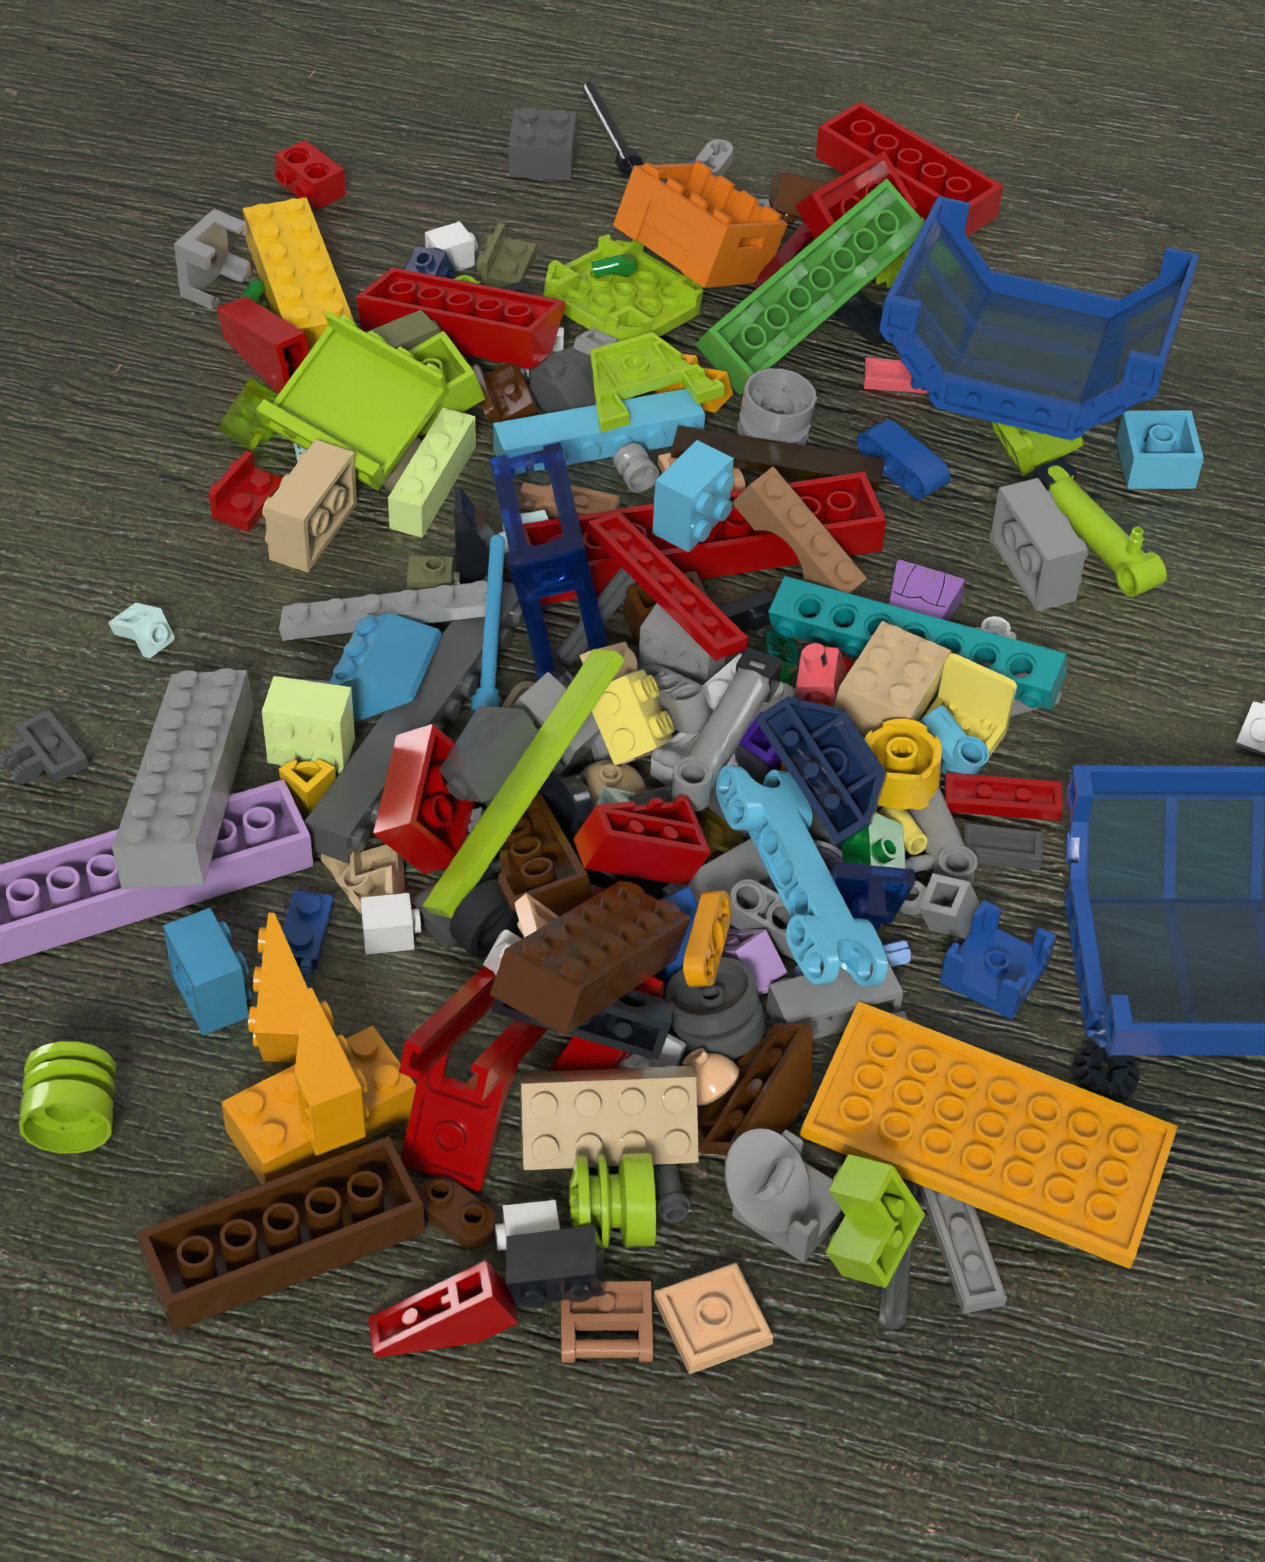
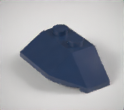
M787 696L755 717L756 722L837 846L872 824L887 773L844 709L802 701L798 698Z

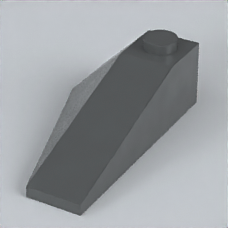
M574 346L550 355L530 371V389L537 407L548 413L596 405L590 356L574 349Z

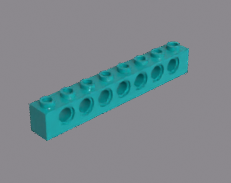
M784 576L768 611L772 630L777 634L789 639L796 637L810 641L812 644L818 643L823 646L838 648L855 658L860 656L880 623L884 621L928 641L935 642L942 647L952 650L951 653H956L979 665L982 663H992L993 665L986 668L1014 680L1017 684L1014 700L1021 701L1024 705L1031 708L1043 707L1052 710L1067 675L1066 653ZM810 614H817L815 617L806 618ZM843 624H852L849 627H840ZM1018 673H1027V674H1029V675L1026 676V677H1016V676H1015V675L1018 674Z

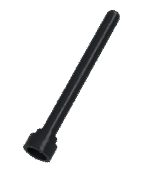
M586 82L583 84L582 90L617 153L615 164L623 176L629 177L634 166L643 165L642 159L635 149L627 147L594 85L591 82Z

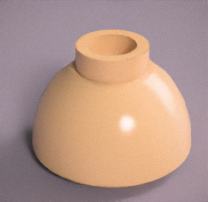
M704 1048L692 1051L683 1060V1065L692 1066L697 1077V1105H706L717 1100L729 1091L738 1079L739 1068L733 1061L717 1053H706Z

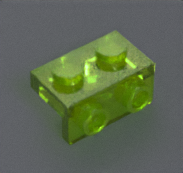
M249 378L217 430L254 451L260 440L267 443L274 432L263 426L256 409L264 399L273 403L278 395L252 378Z

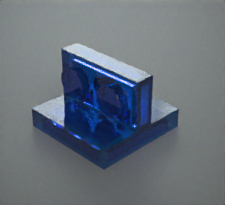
M835 862L830 871L833 881L852 917L870 921L876 933L883 922H893L915 885L914 869Z

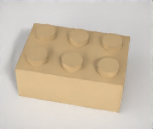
M315 440L306 452L301 453L297 465L290 474H286L283 477L278 490L272 497L267 498L263 506L262 515L266 522L265 542L268 544L269 560L307 573L357 505L354 452Z
M882 621L841 683L834 707L844 709L858 731L864 735H867L871 730L873 733L882 728V723L888 720L910 719L919 721L940 686L945 659L952 650Z

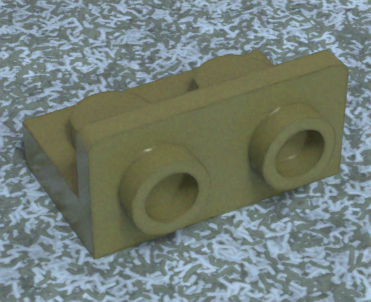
M498 223L494 234L489 233L485 253H480L478 257L477 272L481 273V285L500 288L525 281L537 254V244L506 238V224Z

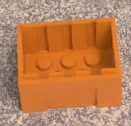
M696 160L695 163L651 165L646 162L644 165L634 166L613 223L614 227L633 240L639 241L680 269L684 275L703 288L756 283L761 271L776 255L788 225L787 222L780 219V213L769 206L762 207L757 203L758 199L745 190L739 192L734 188L735 184L722 175H718V177L711 173L712 169L699 160ZM660 179H668V180H667V182H666V184H665V183L662 182Z

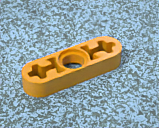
M725 890L708 891L701 894L683 960L684 976L689 987L712 986L715 982L732 915L730 898Z

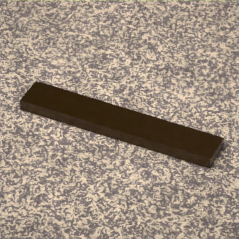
M680 425L677 427L671 448V458L678 459L698 440L733 457V468L765 473L774 467L781 476L805 480L865 471L873 491H879L885 460L883 458Z

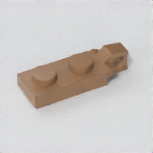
M552 481L550 485L543 486L523 482L519 492V507L533 512L545 510L547 516L555 518L619 509L620 497L617 495Z

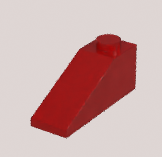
M486 1260L368 1317L372 1350L377 1358L479 1343L519 1324L515 1303L505 1280Z

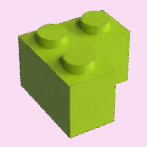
M849 1154L841 1169L835 1174L829 1189L830 1194L844 1212L845 1217L838 1230L832 1235L826 1254L842 1276L887 1288L925 1213L893 1165Z

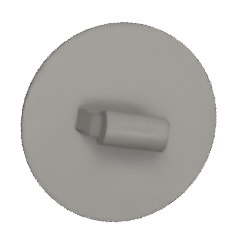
M752 1129L741 1134L731 1145L725 1162V1181L730 1199L740 1216L752 1227L771 1234L786 1232L789 1230L792 1222L801 1221L808 1207L810 1186L804 1162L795 1147L785 1137L772 1130Z

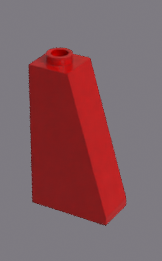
M246 296L216 308L224 339L279 395L309 353L305 332Z

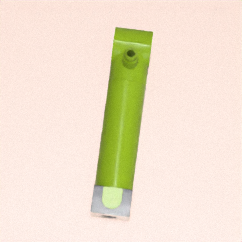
M1063 458L1034 469L1032 479L1039 478L1045 489L1052 493L1056 505L1062 514L1069 518L1075 533L1115 573L1118 586L1126 596L1135 597L1165 583L1167 573L1161 558L1154 552L1145 553L1141 549L1143 529L1141 527H1134L1128 536L1075 482L1077 472Z

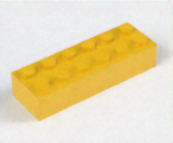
M307 197L243 208L244 221L247 224L246 241L260 280L265 285V294L271 311L305 332L309 352L329 326L325 317L327 311L337 317L344 315L354 322Z

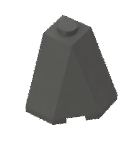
M480 706L474 712L439 770L447 780V789L455 798L461 801L483 803L496 796L538 733V729L524 709ZM558 761L552 772L558 775L565 768Z

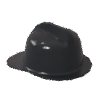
M551 772L538 793L541 792L577 855L578 850L574 837L595 808L587 778L584 775L561 778L559 775Z

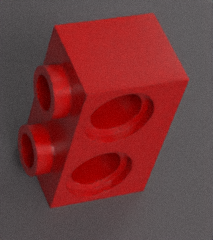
M306 140L275 154V177L279 184L285 186L298 198L307 197L309 205L313 209L318 210L346 195L344 169Z

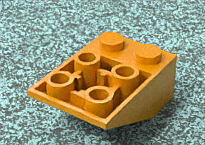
M268 913L267 927H260L258 934V952L262 953V967L256 966L254 969L253 991L258 992L257 1006L250 1007L248 1029L249 1032H253V1046L259 1047L263 1062L296 1063L305 990L308 988L275 913Z
M309 988L305 990L294 1075L300 1123L317 1156L365 1138L364 1119L369 1118L370 1115L362 1095L368 1092L364 1076L359 1068L352 1069L348 1061L351 1059L348 1044L342 1034L335 1035L332 1029L334 1019L327 1002L319 1003L313 989Z

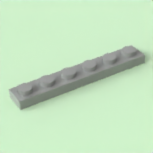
M476 581L451 586L441 585L435 588L418 590L407 589L394 593L368 594L345 599L333 598L328 601L295 603L283 606L279 631L283 641L351 633L355 631L354 627L361 619L367 616L377 617L387 612L422 624L485 617L487 581Z

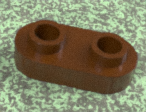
M434 1177L427 1180L420 1187L418 1195L424 1205V1218L459 1245L475 1249L487 1245L492 1240L495 1234V1215L492 1209L457 1182L447 1177ZM439 1193L447 1195L444 1198L434 1197L435 1194ZM471 1217L480 1219L477 1223H469L466 1220Z

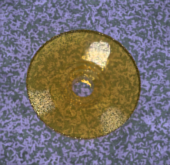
M706 809L694 812L711 854L714 850L726 853L747 841L745 836L732 829L717 814Z

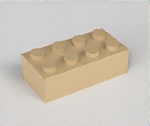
M692 1066L519 1073L522 1161L524 1170L574 1168L575 1156L580 1155L587 1156L588 1167H596L597 1155L605 1156L608 1167L619 1166L621 1154L651 1153L653 1165L699 1163L697 1077Z

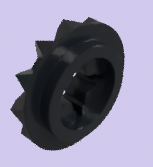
M1086 1045L1082 1052L1075 1056L1072 1065V1078L1077 1087L1115 1102H1120L1130 1097L1138 1086L1140 1068L1135 1066L1133 1055H1109L1106 1053V1047H1099L1097 1045L1091 1048ZM1102 1063L1108 1065V1069L1113 1071L1110 1082H1108L1104 1072L1099 1070Z

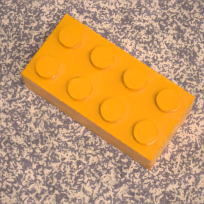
M373 1025L345 1039L351 1055V1059L348 1061L352 1069L359 1068L367 1085L368 1092L362 1094L370 1115L369 1118L364 1119L365 1138L323 1154L315 1155L300 1123L294 1075L295 1065L221 1102L225 1130L261 1184L338 1156L409 1119L416 1084L411 1077L399 1073L400 1062Z

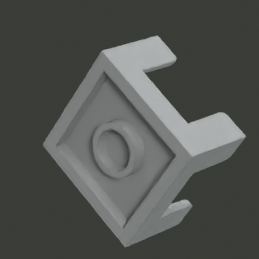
M216 209L208 213L174 243L180 296L211 310L221 302L220 298L202 291L221 274L242 283L251 275L250 262L229 253L227 229L242 236L247 235L246 222Z
M785 1129L781 1135L795 1147L801 1156L803 1141ZM804 1162L807 1170L810 1186L808 1207L801 1221L792 1222L788 1231L778 1234L762 1232L748 1224L737 1212L734 1205L732 1211L734 1218L802 1263L809 1258L844 1215V1212L829 1192L833 1180ZM842 1165L837 1168V1172L841 1169Z

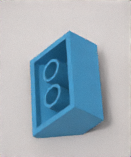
M389 612L377 617L367 616L355 625V631L349 643L344 647V653L338 665L333 669V675L329 681V684L351 687L354 723L414 700L441 640L442 633L439 629Z

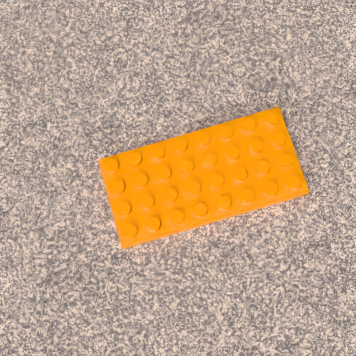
M858 1001L803 1123L800 1137L847 1156L850 1154L893 1165L900 1177L1130 1269L1134 1262L1178 1126Z

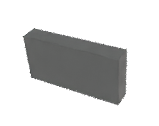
M965 823L963 842L977 856L979 864L1040 871L1043 832Z

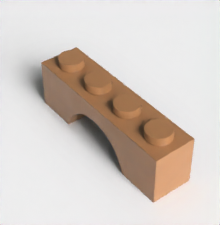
M774 467L752 482L732 502L755 531H770L788 543L801 563L803 581L850 594L867 579Z

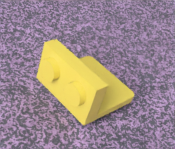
M950 653L945 659L938 697L923 717L938 706H945L968 736H974L985 743L990 758L1007 733L1017 684L1014 680L972 662L967 658Z
M643 669L611 681L592 710L614 766L671 742V733L675 731L669 713L666 710H661L656 698L660 695L655 679L652 675L647 676Z

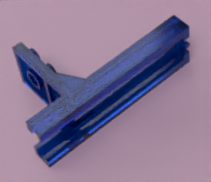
M561 442L545 445L541 451L508 458L507 454L489 458L510 551L506 553L507 562L525 620L538 680L547 672L552 676L555 672L539 598L575 590L589 651L608 646ZM543 463L544 469L549 472L563 537H559L553 542L533 546L527 545L513 478L516 477L515 469L525 467V471L530 472L534 471V464Z

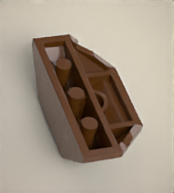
M775 1023L766 1031L768 1036L761 1039L748 1053L734 1061L739 1068L736 1083L723 1096L706 1104L698 1116V1148L702 1154L727 1155L733 1142L741 1134L752 1129H769L780 1135L785 1129H790L812 1092V1028L809 1024Z

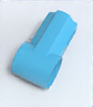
M938 706L919 721L927 726V732L934 738L937 736L941 742L942 771L944 775L946 772L976 775L988 761L989 751L985 743L974 736H968L945 706Z

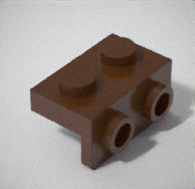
M506 363L488 374L484 372L479 364L472 367L485 397L484 402L480 403L490 422L494 419L496 422L525 418L539 411L523 368L519 367V365Z

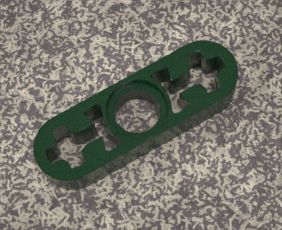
M767 631L758 651L782 659L780 682L790 684L799 667L797 646L790 639L775 632Z

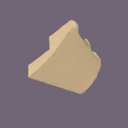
M386 844L363 852L353 850L349 864L321 854V861L330 870L336 882L347 894L349 900L360 914H362L361 897L405 893L404 858Z

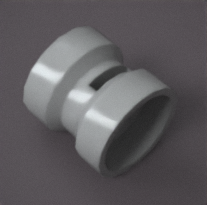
M638 443L625 445L618 450L613 458L615 468L623 476V480L629 490L633 492L648 490L659 477L657 467L649 459L644 447Z

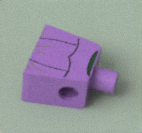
M898 559L889 605L950 621L963 600L965 579Z

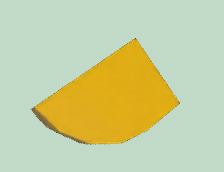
M317 759L316 762L305 761L297 763V760H292L278 769L280 780H285L297 808L306 817L309 816L336 779L335 767L320 759Z

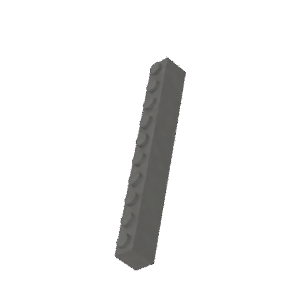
M486 575L482 581H487L488 575ZM502 581L503 593L498 653L501 649L505 650L508 647L512 633L517 626L521 627L525 623L529 612V607L525 605L526 589ZM485 617L452 620L442 634L414 700L385 711L304 821L311 837L312 850L349 864L352 852L354 850L361 852L366 847L370 833L375 827L396 735L433 724L443 732L449 722H454L457 719L465 699L474 695L478 681L481 678Z

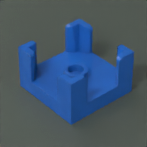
M983 900L974 913L970 934L961 947L958 943L954 942L947 951L940 984L1013 1020L1049 966L1056 935L1038 928L1032 946L998 929L1001 909Z

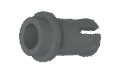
M663 1164L654 1169V1181L659 1200L656 1204V1211L666 1222H679L687 1217L691 1202L688 1196L684 1195L678 1167L674 1164Z

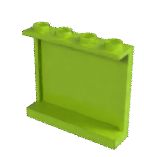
M327 311L325 317L329 326L274 402L270 403L264 399L256 411L263 426L305 450H308L315 440H319L354 452L356 479L379 491L387 477L448 393L444 373L433 364L427 363L424 365L418 362L409 351L402 347L397 349L391 347L377 333L373 331L364 332L350 318L344 315L337 317Z

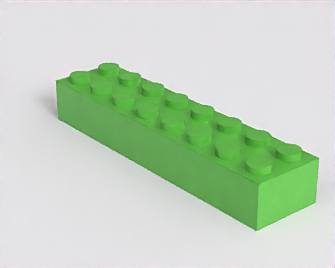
M884 180L711 327L695 345L717 370L728 372L731 386L741 395L750 376L757 371L775 366L911 248L925 222L889 180Z

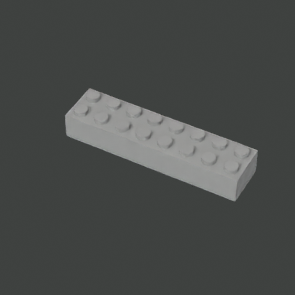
M223 668L215 672L197 673L192 670H186L177 674H171L112 846L121 889L204 885L254 712L247 670Z

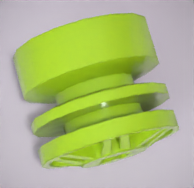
M59 1041L43 1045L32 1051L25 1061L24 1096L21 1099L19 1129L23 1138L41 1150L54 1153H82L94 1150L105 1144L112 1134V1099L115 1096L116 1062L102 1049L81 1042Z
M651 1153L621 1154L618 1174H609L605 1156L597 1155L596 1175H589L586 1155L575 1156L574 1170L569 1181L570 1222L572 1227L595 1225L604 1249H607L609 1246L611 1228H620L625 1248L654 1247L656 1241V1199Z

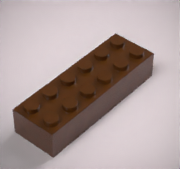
M619 881L504 950L490 996L567 1035L676 961L691 917L681 912L676 904L666 900H657L643 893V889L634 883Z
M390 1136L140 1230L137 1232L143 1263L173 1333L424 1234V1205Z

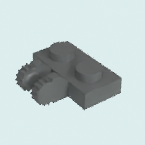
M46 710L15 725L16 735L21 742L13 745L11 748H7L0 756V762L7 770H12L13 768L11 777L19 785L27 784L28 781L37 779L43 770L55 784L88 768L87 757L50 710Z

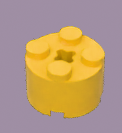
M892 719L883 722L882 728L873 733L871 730L864 738L887 773L877 806L901 810L924 809L929 805L930 799L936 794L939 787L942 756L941 742L937 736L934 738L927 732V726L918 721Z

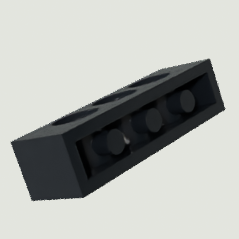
M632 990L568 1033V1035L658 1061L672 1023V1001ZM493 999V1013L554 1030L500 1000Z

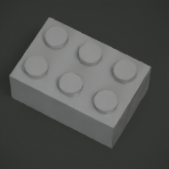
M1039 478L999 487L990 540L1036 611L1075 602L1079 585L1082 583L1084 562L1088 556L1084 540L1079 539L1071 527L1069 518L1062 514L1054 501L1052 493L1045 489Z

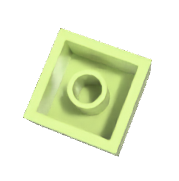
M274 676L262 709L267 762L284 766L292 760H297V763L305 761L316 762L317 759H320L334 766L335 772L340 774L349 761L355 741L351 687Z

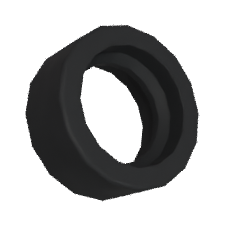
M498 879L488 880L473 889L458 905L450 920L449 932L452 938L472 957L479 959L489 955L502 931L509 930L516 935L520 930L517 925L519 922L518 914L511 910L500 889Z

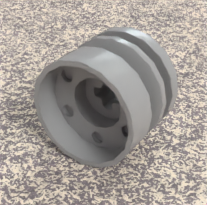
M769 368L757 371L748 378L745 384L736 434L806 446L811 427L810 421L813 417L817 400L815 388L809 380L800 374L786 369Z

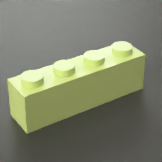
M442 408L388 497L390 529L423 538L476 448L475 416Z

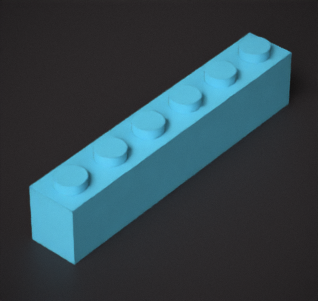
M686 389L621 400L630 413V425L603 433L599 430L596 405L493 423V449L504 477L614 457L620 448L631 443L642 445L646 451L672 446L678 425L704 429L705 413L701 404L696 405Z

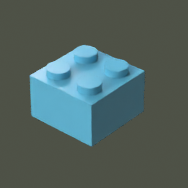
M1158 410L1126 411L1123 413L1116 444L1127 489H1196L1204 457L1192 411Z
M696 440L655 480L653 534L687 552H690L699 541H705L711 529L719 521H724L731 512L732 502L730 501V496L735 479L732 474L734 458Z

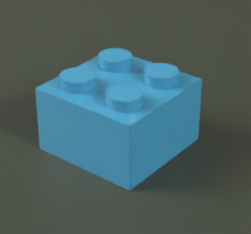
M211 908L163 925L171 976L202 1036L249 1018L247 1000L252 999V994L244 977L249 974L248 966L241 951L234 952L230 945L233 944L225 921L218 922Z

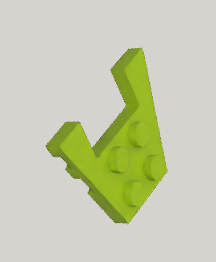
M653 332L590 350L595 403L601 433L630 425V413L621 400L631 399L637 395L654 390H662L667 386L682 383L696 405L725 397V385L721 381L716 379L713 382L705 376V370L697 364L690 365L682 359L681 352Z

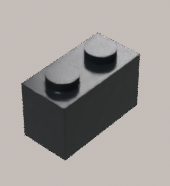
M595 1225L506 1236V1285L516 1306L540 1307L547 1302L563 1300L583 1302L591 1297L605 1296L604 1246Z

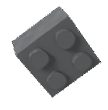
M514 108L508 145L509 177L571 181L576 145V112Z

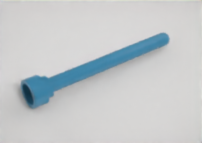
M494 535L490 540L480 688H476V695H472L471 712L473 713L480 706L502 707V697L498 696L499 690L495 689L505 539L501 535Z

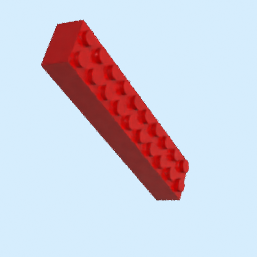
M865 471L788 483L848 556L882 551L886 518ZM744 490L731 492L730 501L733 502ZM654 504L518 525L519 562L533 606L596 597L602 593L621 566L587 534L588 521L620 511L683 574L696 571L700 580L801 564L787 542L770 531H755L733 504L729 516L724 521H719L711 529L707 539L703 542L699 541L690 552L653 534Z

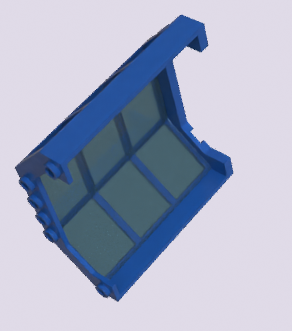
M938 196L885 298L879 330L886 341L890 340L901 355L900 360L913 378L920 380L930 394L928 398L936 408L1067 440H1074L1084 435L1086 430L1101 423L1103 425L1125 413L1129 407L1141 401L1146 402L1157 395L1190 293L1200 254L1166 247L1159 277L1125 297L1116 299L991 270L965 234L970 203Z
M1073 765L1067 788L1066 807L1070 808V832H1066L1065 863H1069V886L1065 888L1064 904L1085 1035L1093 1037V1042L1099 1047H1106V1053L1109 1055L1265 1056V766Z

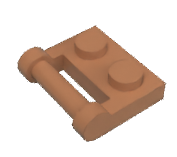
M605 1281V1296L591 1297L583 1302L561 1301V1363H575V1358H638L639 1362H653L651 1281ZM638 1330V1339L575 1340V1331Z

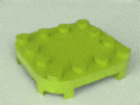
M610 234L599 237L597 249L566 265L557 260L552 261L548 265L543 297L565 301L563 314L569 319L576 321L588 330L595 328L622 341L650 332L660 337L693 319L701 312L704 289L686 275L678 273L643 252L644 245L639 241L633 239L632 242L613 241ZM629 253L634 256L638 263L636 272L629 277L610 274L595 278L591 262Z

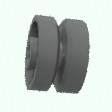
M721 957L716 979L712 986L689 987L685 980L684 969L681 968L671 977L665 988V999L672 1001V1021L675 1038L686 1044L683 1053L685 1055L698 1048H704L706 1053H717L733 1060L748 1053L755 1047L766 1030L765 1015L762 1003L758 999L755 976L746 964L735 958Z

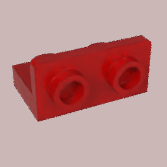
M246 450L238 460L231 463L225 475L211 486L208 500L210 501L212 518L249 532L263 516L262 510L268 497H272L275 494L283 478L256 468L254 454Z

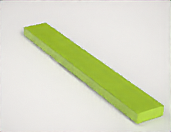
M593 649L422 905L431 914L452 918L461 901L475 888L624 663L625 659L617 651Z

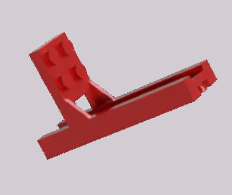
M485 966L405 1041L399 1069L400 1074L418 1079L401 1155L403 1165L436 1177L450 1178L461 1186L479 1192L486 1185L503 1106L519 1062L548 1031V1028L515 1019L472 1063L471 1072L475 1074L466 1083L445 1076L451 1048L492 1008L494 997L490 996V992L496 975Z

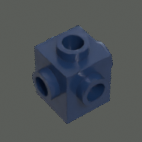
M416 246L412 257L405 264V270L454 279L455 271L448 255L439 248L432 247L429 249Z

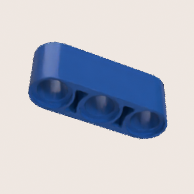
M885 419L863 431L857 437V445L861 454L885 459L883 473L917 500L923 499L950 482V472L943 460L891 419Z

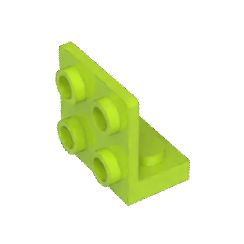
M990 421L995 435L1023 477L1032 473L1035 468L1055 461L1084 445L1081 436L1074 440H1067Z

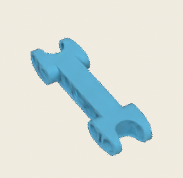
M724 766L716 780V795L721 810L732 829L748 831L791 918L787 925L786 940L796 963L810 983L815 985H830L836 980L839 967H841L859 985L863 987H879L883 983L888 969V961L882 943L870 921L852 917L808 831L812 823V809L791 774L783 770H771L766 775L763 785L752 779L742 767ZM871 963H873L872 975H870ZM824 964V972L821 974L820 967Z

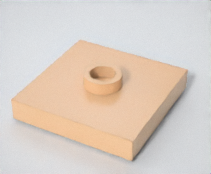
M737 1262L654 1291V1301L689 1374L767 1347L773 1343V1335Z

